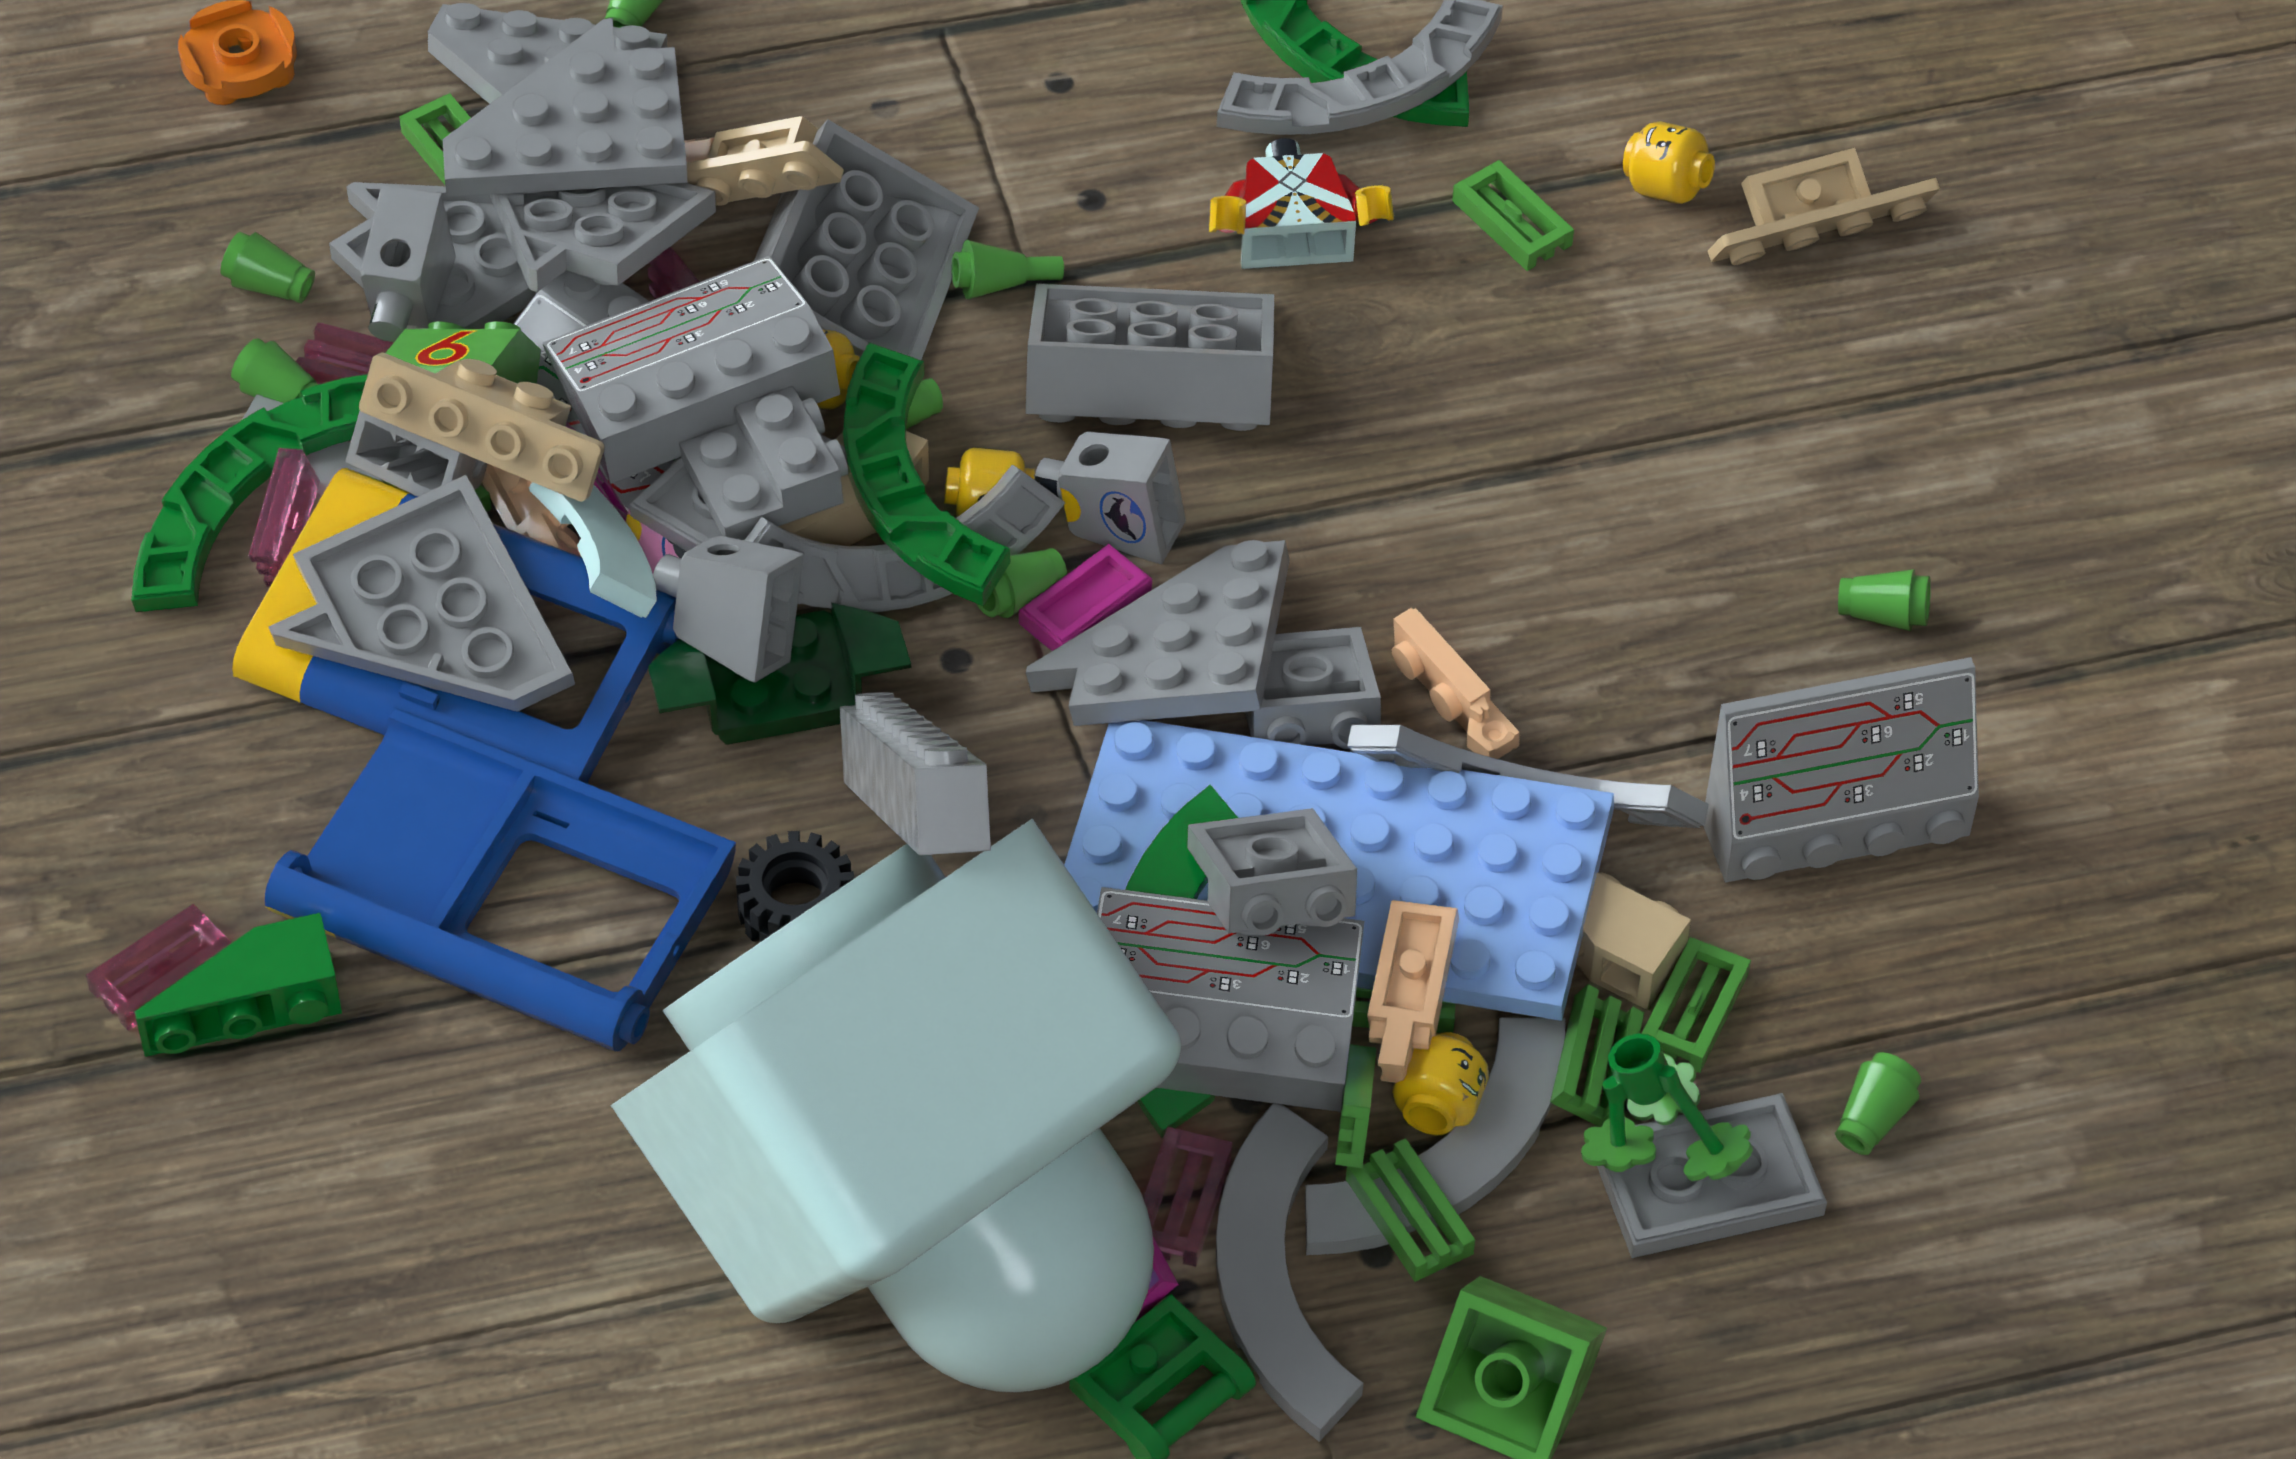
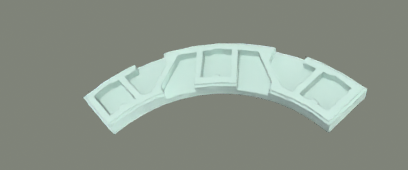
M532 482L529 486V491L553 514L560 524H572L581 537L577 547L587 569L590 592L641 618H646L657 601L656 584L652 569L643 548L615 507L595 485H593L590 497L580 502Z

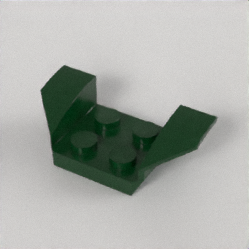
M831 602V613L822 610L796 615L790 662L755 683L745 679L681 639H678L664 650L648 666V671L659 714L706 705L712 732L718 735L725 745L839 725L841 724L840 706L856 705L855 695L862 694L861 677L911 668V661L898 621L869 611Z

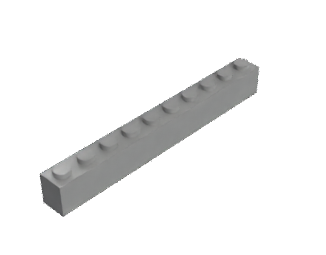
M894 693L855 695L856 705L840 706L844 783L918 855L991 851L987 764L969 752L967 747H962L958 744L957 740L950 738L949 734L942 732L941 728L934 726L933 722L926 720L923 715L910 708L909 704L901 703V698H894Z

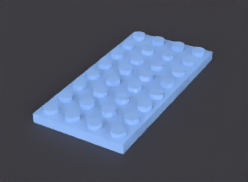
M1146 720L1108 724L1064 864L1096 913L1101 887L1125 890L1142 855L1160 830L1187 802L1211 784L1238 818L1313 808L1357 868L1355 916L1345 918L1364 921L1357 987L1373 990L1392 900L1458 908L1459 923L1443 1001L1562 1021L1582 942L1583 927L1614 811V793L1462 769L1457 773L1453 771L1441 772L1432 768H1410L1398 766L1394 760L1392 762H1376L1358 753ZM1208 883L1199 894L1198 900H1208Z

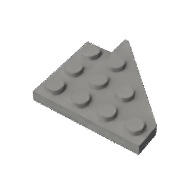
M470 3L442 4L428 30V52L490 104L595 26V24L582 18L558 20L536 17L533 13L523 10H515L508 13L483 10ZM635 25L623 26L621 28L613 27L616 51L640 48H667V34L649 32L646 28Z
M467 475L294 553L296 565L316 605L269 626L276 646L516 712L575 685L573 674Z
M1248 540L1237 545L1223 546L1027 666L1026 675L1031 692L1072 689L1069 710L1074 726L1261 710L1290 562L1285 540L1271 542Z

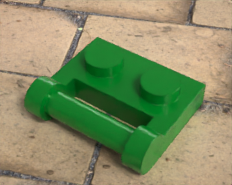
M1172 1294L1131 1326L1124 1339L1101 1362L1078 1377L1069 1380V1389L1127 1443L1129 1450L1136 1459H1167L1170 1455V1446L1230 1398L1239 1400L1256 1386V1379L1249 1366ZM1202 1364L1213 1373L1214 1376L1153 1425L1140 1415Z

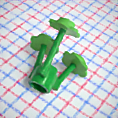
M1636 1033L1628 1035L1614 1044L1608 1055L1609 1066L1613 1075L1602 1083L1609 1101L1610 1119H1607L1602 1127H1591L1585 1130L1584 1142L1586 1144H1584L1581 1150L1584 1162L1592 1166L1603 1165L1614 1172H1623L1635 1165L1648 1164L1655 1159L1654 1131L1645 1125L1635 1126L1631 1119L1625 1117L1624 1100L1628 1099L1627 1108L1630 1114L1637 1120H1649L1654 1117L1658 1124L1669 1125L1676 1120L1678 1112L1685 1115L1701 1139L1692 1143L1686 1150L1689 1160L1686 1162L1683 1172L1691 1181H1698L1707 1176L1711 1180H1718L1731 1175L1751 1156L1753 1146L1748 1141L1751 1137V1131L1747 1125L1740 1124L1732 1127L1728 1122H1721L1710 1127L1698 1109L1697 1105L1700 1102L1701 1095L1698 1087L1693 1083L1696 1078V1072L1691 1064L1682 1062L1676 1065L1675 1060L1670 1055L1663 1053L1657 1039L1649 1034Z

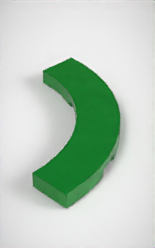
M1240 0L1251 24L1264 42L1283 62L1303 78L1309 77L1311 83L1344 78V71L1378 60L1363 53L1362 45L1342 34L1329 22H1321L1307 5V0ZM1467 71L1439 94L1393 117L1432 125L1468 127L1470 112Z
M869 342L856 364L849 383L844 414L843 442L848 476L856 499L879 536L905 563L928 580L949 592L984 606L1011 563L1010 548L989 540L971 530L948 511H940L926 494L925 485L914 468L906 444L908 413L915 392L925 376L924 361Z
M368 374L346 377L301 390V397L285 402L269 411L264 407L255 411L215 439L182 471L163 497V508L154 521L150 532L145 533L140 545L133 575L131 598L135 612L198 606L204 565L222 527L237 507L271 476L311 453L352 440L360 411L359 404Z
M1211 784L1187 802L1160 830L1142 855L1125 890L1191 899L1198 898L1208 883V878L1187 848L1188 825L1238 818ZM1155 1088L1137 1102L1157 1133L1163 1138L1215 1101V1095Z

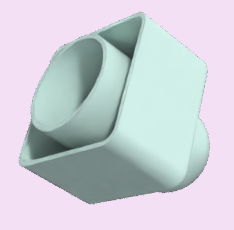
M1033 819L992 845L991 851H983L947 877H945L931 855H918L908 844L902 846L662 1010L690 1052L613 1103L611 1107L749 1310L758 1319L769 1323L790 1322L868 1287L899 1334L924 1361L960 1382L998 1392L1033 1391L1065 1383L1097 1365L1124 1339L1139 1315L1148 1293L1153 1271V1235L1148 1210L1142 1194L1129 1170L1100 1127L1167 1079L1179 1060L1181 1040L1171 1021Z

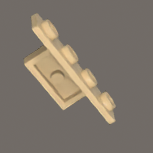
M803 116L716 132L708 159L687 163V183L714 190L716 206H722L728 202L755 197L767 198L772 194L800 189L812 190L817 186L841 182L844 169L813 144L818 128Z
M1855 148L1747 176L1741 183L1756 226L1721 236L1707 252L1711 262L1730 258L1732 265H1740L1762 257L1766 253L1765 248L1784 243L1785 249L1791 251L1815 243L1820 239L1818 234L1837 229L1840 236L1861 232L1873 225L1872 219L1891 215L1894 222L1907 220L1927 210L1925 204L1940 190L1937 178L1871 195Z
M383 352L372 358L359 404L361 412L582 502L590 497L605 446L599 440L565 427L571 405L554 399L553 392L548 388L531 382H519L517 384L496 375L497 370L490 364L475 359L458 360L435 374Z

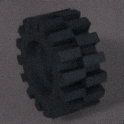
M788 831L789 842L780 843L778 835L774 834L766 837V851L757 843L749 849V860L742 858L738 866L739 876H736V890L740 924H745V934L751 941L759 936L760 942H762L854 879V871L851 872V861L847 854L840 857L839 845L831 840L822 848V835L812 832L808 842H800V831ZM789 883H806L815 886L821 891V894L816 899L800 905L784 904L771 897V893L775 889Z

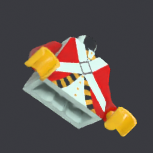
M1289 138L1276 139L1267 146L1265 151L1266 157L1252 158L1247 162L1246 179L1233 182L1224 196H1217L1210 200L1209 232L1216 233V230H1220L1224 233H1232L1237 231V234H1242V269L1351 262L1354 259L1356 223H1359V226H1365L1378 219L1394 220L1391 189L1388 186L1382 185L1360 188L1345 174L1337 173L1330 156L1324 153L1301 155L1299 144L1295 140Z

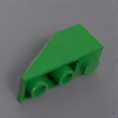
M321 913L254 927L134 1011L144 1056L148 1057L161 1053H181L193 1046L229 1038L244 1039L255 1035L257 1032L292 1024H311L324 1017L342 1014L336 975Z

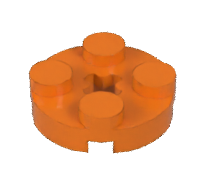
M229 0L216 3L197 12L189 20L190 30L184 35V38L180 35L178 51L182 71L186 79L195 88L204 91L207 100L213 104L228 105L237 99L257 96L273 88L284 87L294 78V63L297 57L294 30L288 18L273 7L269 6V13L262 10L252 9L251 1ZM239 45L242 50L246 51L229 53V48Z

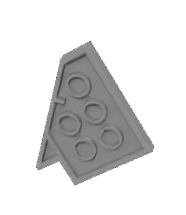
M613 18L601 20L442 139L446 197L687 183V162L675 47L616 51Z
M353 182L346 186L349 203L367 220L329 243L331 259L362 288L361 266L383 183ZM384 184L442 194L456 258L433 322H450L458 324L464 329H484L486 323L494 321L503 322L527 307L537 292L530 290L490 195L446 197L445 186ZM407 325V329H427V328H428V326L425 327V328H423V327H416V326Z
M689 183L490 195L528 287L536 292L540 291L565 271L589 277L595 283L601 285L618 286L716 212L715 191Z

